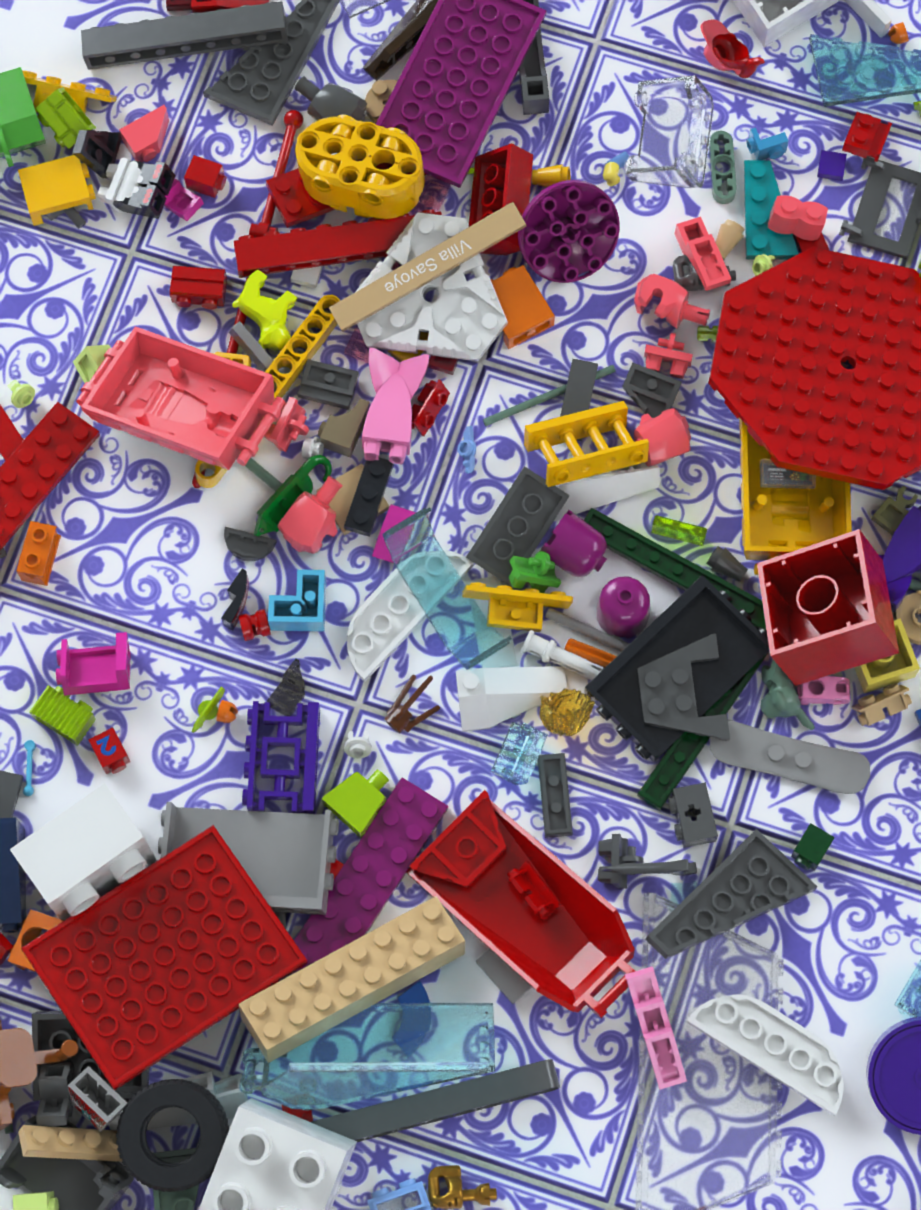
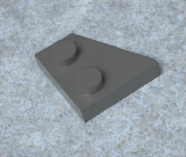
M632 362L622 387L645 414L648 413L651 418H655L662 414V411L672 408L682 382Z

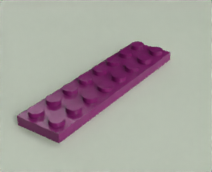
M403 777L400 779L334 879L333 890L328 891L326 915L311 914L295 938L294 942L308 960V963L294 973L368 933L404 878L406 871L410 868L409 865L417 858L449 809L448 805Z

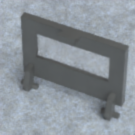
M867 156V158L863 159L861 169L865 170L867 166H870L871 170L853 225L849 224L847 220H843L839 235L844 236L845 232L850 233L847 242L907 260L919 220L921 221V172L881 160L875 162V158Z

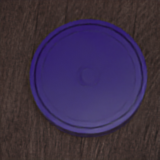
M914 1017L894 1024L877 1039L868 1057L866 1080L870 1095L880 1113L896 1127L921 1135V1017Z

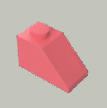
M165 105L119 129L122 141L135 161L148 162L160 153L169 123Z

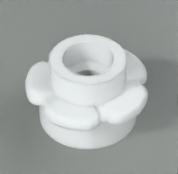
M315 436L314 438H306L302 445V457L304 459H309L314 455H323L324 444L320 443L319 437Z

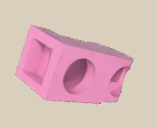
M825 676L797 685L801 705H808L809 703L847 704L850 702V680L844 677Z

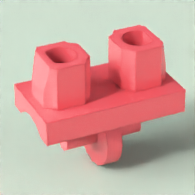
M671 333L669 340L659 338L657 345L667 347V349L646 344L644 352L646 368L660 372L662 361L672 363L670 376L684 378L687 368L691 367L693 354L673 350L683 351L685 344L675 341L676 333Z
M289 397L280 411L281 416L277 424H272L264 436L267 440L274 443L280 451L284 452L287 451L292 440L296 441L299 434L306 436L309 432V428L304 424L307 419L305 416L306 410L297 403V399Z

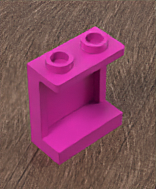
M127 632L116 633V645L69 649L68 640H61V650H57V663L60 668L56 669L57 685H62L64 696L130 689L131 651Z

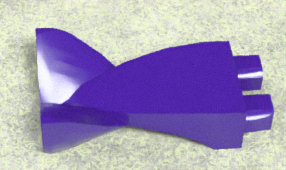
M914 506L911 508L894 532L885 554L879 555L884 564L892 612L899 608L911 584L912 574L921 569V506L918 509Z

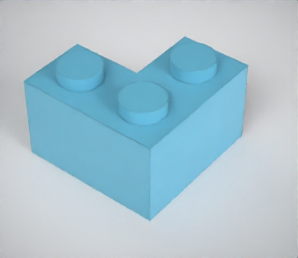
M297 570L296 596L269 595L268 623L270 631H325V570Z

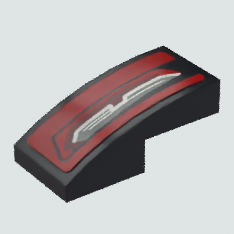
M243 568L227 590L229 598L233 601L221 617L223 625L232 631L239 621L238 615L243 613L248 596L249 578L247 571Z

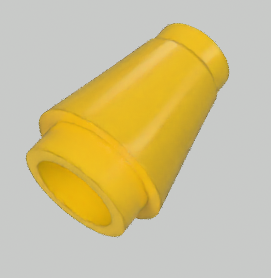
M563 164L533 169L532 171L533 185L549 187L561 181L571 180L570 167H564Z

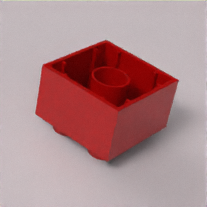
M860 529L757 563L770 656L795 686L899 653L883 560Z

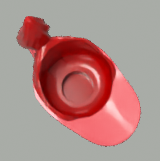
M711 19L701 24V31L707 43L703 54L706 60L716 69L722 71L732 70L739 77L748 78L757 70L759 65L765 63L761 57L750 58L748 48L738 41L735 34L730 33L720 21Z

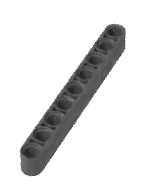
M548 1059L322 1118L311 1123L354 1141L361 1142L554 1091L560 1088L553 1059Z

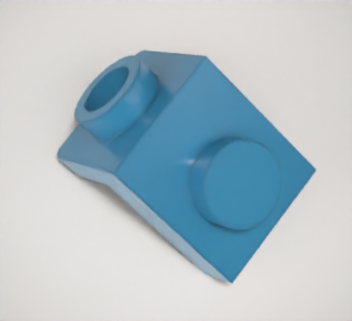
M756 128L750 129L749 138L746 139L747 148L750 154L754 153L756 160L781 157L786 153L789 142L785 132L761 140Z

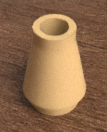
M729 219L724 224H721L715 241L723 260L744 237L743 232L745 229L740 224Z

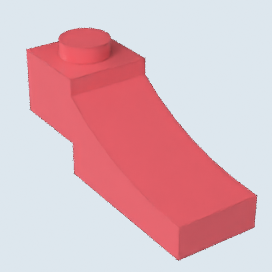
M701 216L676 224L675 237L683 255L688 257L695 268L705 291L730 284L731 276L713 235L708 234Z

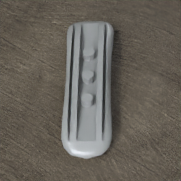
M728 720L730 740L724 741L719 740V738L710 737V750L713 756L723 763L790 779L832 792L855 794L865 788L870 777V762L864 755L858 752L793 739L733 720Z

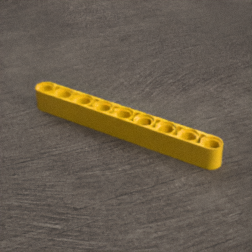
M325 295L318 301L265 371L273 376L274 389L276 390L274 392V400L276 397L283 398L306 367L307 360L313 358L337 326L334 316L323 311L340 301L337 296ZM317 327L321 331L317 334H313L308 330L310 328ZM302 347L306 351L302 354L295 353L293 350L295 348ZM282 367H287L291 371L287 374H282L278 370ZM198 460L195 465L197 483L204 488L216 486L228 471ZM204 469H211L214 471V474L204 476L201 472Z

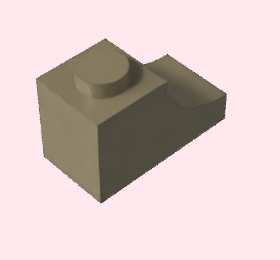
M359 399L349 412L339 416L330 414L327 422L323 421L321 423L318 436L320 437V442L324 444V448L351 458L364 428L370 408L369 401Z

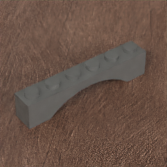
M523 0L539 7L538 0ZM541 26L519 69L523 115L549 113V90Z

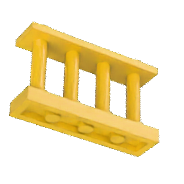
M624 401L525 425L524 446L527 452L540 449L549 463L547 464L546 472L547 487L648 462L649 441L648 439L633 441L626 429L628 407ZM615 430L623 445L609 448L601 433ZM590 436L598 451L584 454L576 440ZM566 443L573 458L559 461L551 446Z

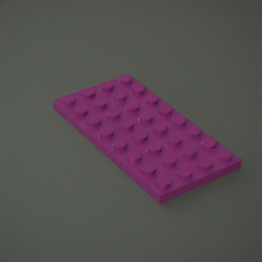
M438 0L376 125L384 128H398L404 131L420 149L424 173L461 188L546 16V10L523 0Z

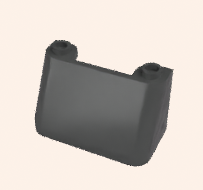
M36 1115L28 1119L24 1125L37 1126ZM67 1120V1125L56 1126L66 1128H77L69 1120ZM19 1133L0 1159V1184L3 1187L11 1189L24 1185L32 1193L54 1191V1197H57L59 1202V1210H111L134 1180V1177L130 1175L126 1167L118 1161L24 1157Z

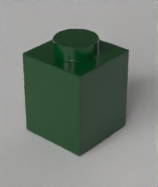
M810 823L791 857L795 859L794 862L799 867L805 870L811 868L815 871L835 837Z

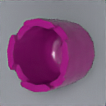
M570 510L565 513L553 530V535L540 550L547 552L550 556V561H553L556 566L572 576L581 578L588 576L593 570L599 572L607 560L603 556L607 549L605 537Z
M629 576L617 577L610 580L602 588L596 607L597 621L600 627L611 636L615 635L625 638L634 637L644 630L650 617V595L646 587L639 580Z

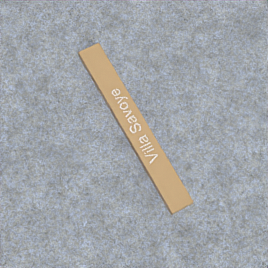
M514 202L339 301L329 307L341 331L344 332L525 228L527 225Z

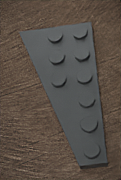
M302 0L295 6V10L286 17L289 41L252 46L238 59L239 62L228 72L225 71L220 76L218 82L212 87L209 86L203 92L204 97L273 126L340 0Z
M756 829L645 940L667 959L815 891L818 886Z

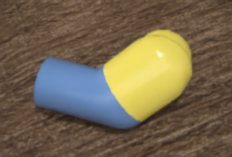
M626 151L605 163L602 176L606 180L607 185L614 186L620 182V177L618 176L619 169L631 163L630 156Z

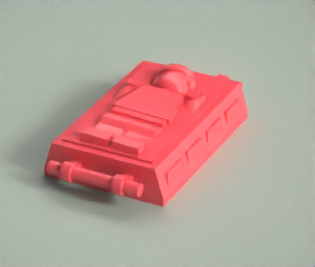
M136 326L125 342L117 340L114 346L106 351L104 361L91 380L83 385L81 388L82 393L76 400L81 406L82 411L98 423L230 470L235 460L240 465L245 466L249 459L256 455L259 450L258 445L272 423L277 422L281 416L280 411L285 404V400L281 397H276L274 400V383L271 374Z

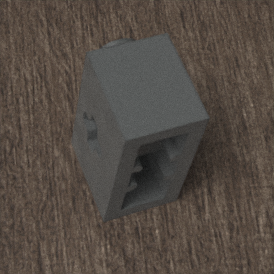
M706 782L674 788L672 797L668 798V804L671 814H676L678 824L674 825L677 841L682 840L683 848L716 842L718 833ZM692 810L693 815H697L695 821H692L691 817H686L688 811Z

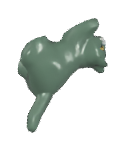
M774 660L771 667L764 665L761 677L769 692L761 700L760 707L763 714L770 719L796 716L804 727L810 730L815 729L814 724L801 708L800 698L792 681Z

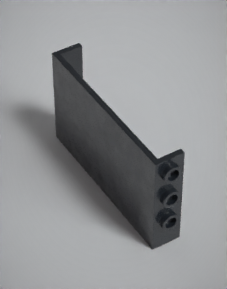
M703 575L584 688V693L598 706L596 711L606 721L611 719L617 725L615 730L626 741L630 738L637 745L635 747L637 753L645 760L650 758L655 762L685 731H675L644 724L637 668L704 637L716 634L719 660L691 663L698 717H702L770 651L767 632L762 628L757 629L751 623L752 619L743 609H736L731 604V597L724 590L718 591Z

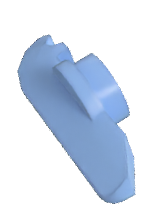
M471 425L466 427L463 433L464 440L459 443L457 448L458 453L465 458L463 465L467 474L472 473L475 468L476 443L474 442L473 426Z

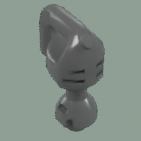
M686 255L678 256L673 261L672 266L674 281L687 291L704 290L705 288ZM683 266H688L690 274L684 277ZM726 266L731 276V281H736V271H730L729 266Z

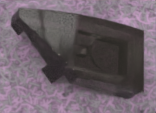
M295 658L283 674L282 681L267 700V702H270L271 708L284 716H292L297 709V703H301L305 697L304 679H302L298 659Z

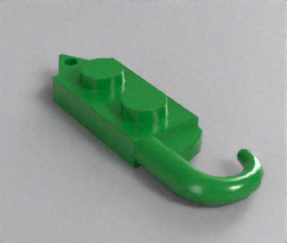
M322 455L311 456L294 475L291 474L256 512L258 519L253 535L260 536L272 531L277 533L279 531V522L294 501L304 491L312 494L313 483L308 475L316 465L322 464L325 467L323 481L325 482L327 477L331 476L332 465L329 459Z

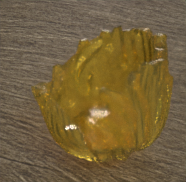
M564 688L561 692L555 694L551 692L549 697L540 696V719L544 727L551 733L558 734L560 737L563 735L573 736L580 732L590 719V713L595 702L591 701L590 696L581 693L580 690L576 691V689L568 690Z

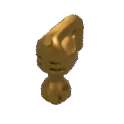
M459 1165L438 1166L433 1168L428 1175L429 1200L432 1203V1207L436 1209H460L463 1206V1201H476L481 1205L490 1206V1200H497L496 1188H490L489 1183L480 1184L475 1189L462 1190L461 1167ZM440 1177L445 1179L448 1193L440 1196Z

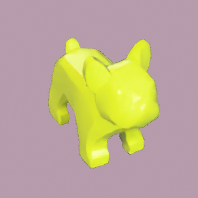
M257 269L246 280L243 291L238 299L232 303L233 308L238 307L242 313L260 327L258 343L262 348L278 352L284 348L291 338L286 328L287 310L293 308L297 297L288 290L277 300L260 296V289L264 286L267 276Z

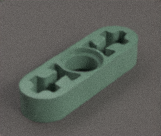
M716 131L711 135L709 142L712 195L716 202L729 204L735 199L737 190L733 138L726 131ZM718 140H722L723 144H725L723 154H719ZM720 162H725L730 166V170L721 173L717 171L715 166ZM725 180L728 195H723L721 191L722 181Z

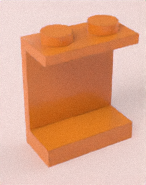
M524 265L518 268H509L503 273V276L495 280L491 279L508 324L502 330L504 333V343L508 349L554 326L555 315Z

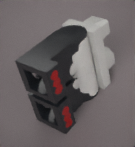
M121 158L119 164L108 165L106 176L112 182L110 186H100L97 196L102 202L110 204L117 212L159 219L167 199L164 195L168 196L176 175L165 162L156 161V164H146L140 161H129L128 159ZM162 178L166 180L164 185L161 183ZM153 200L157 202L155 208L152 206Z

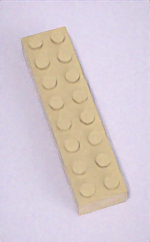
M437 896L239 1003L240 1017L263 1056L270 1063L465 954V939Z

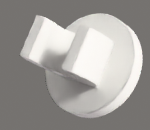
M350 731L348 733V740L344 744L345 753L355 759L365 758L370 755L372 745L369 741V733L364 731V737H354L353 731Z

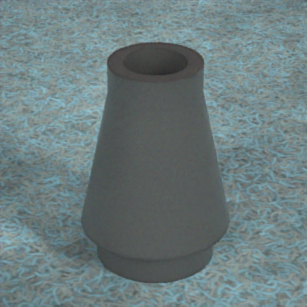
M719 546L716 547L706 562L711 567L710 570L735 579L738 582L742 580L748 571L726 548L722 549Z

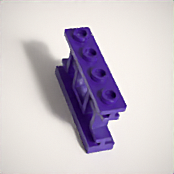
M253 701V708L247 711V725H251V735H246L245 750L250 752L249 762L244 763V779H248V789H243L242 805L247 806L248 811L265 812L266 800L292 801V813L315 814L321 711L319 702H308V705L297 703V716H271L270 702L259 703V701ZM260 714H264V725H277V737H262V748H258ZM303 715H307L305 749H302L301 738H288V726H303ZM269 746L295 747L294 770L268 769ZM257 767H261V778L274 779V791H259V802H255ZM301 768H304L303 803H299L298 792L285 791V780L300 779Z

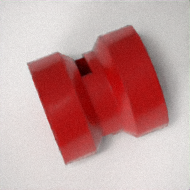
M265 609L257 610L252 615L247 613L238 615L245 641L252 640L257 635L263 637L271 635Z

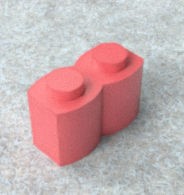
M780 195L776 197L772 207L768 228L779 234H794L801 239L809 241L818 240L826 222L828 208L817 202H802L792 196Z

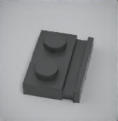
M308 359L301 380V386L297 393L298 398L349 410L359 378V372Z

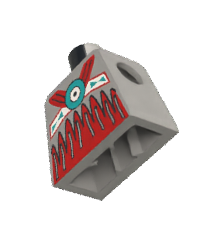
M89 1066L67 1086L73 1107L100 1132L127 1106V1102Z

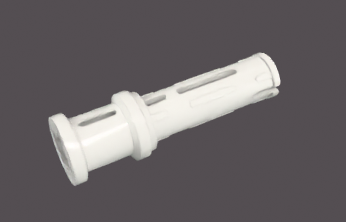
M530 630L521 649L522 653L529 652L542 658L544 663L553 662L589 680H593L604 668L558 647L554 640L548 641L535 635L533 630Z

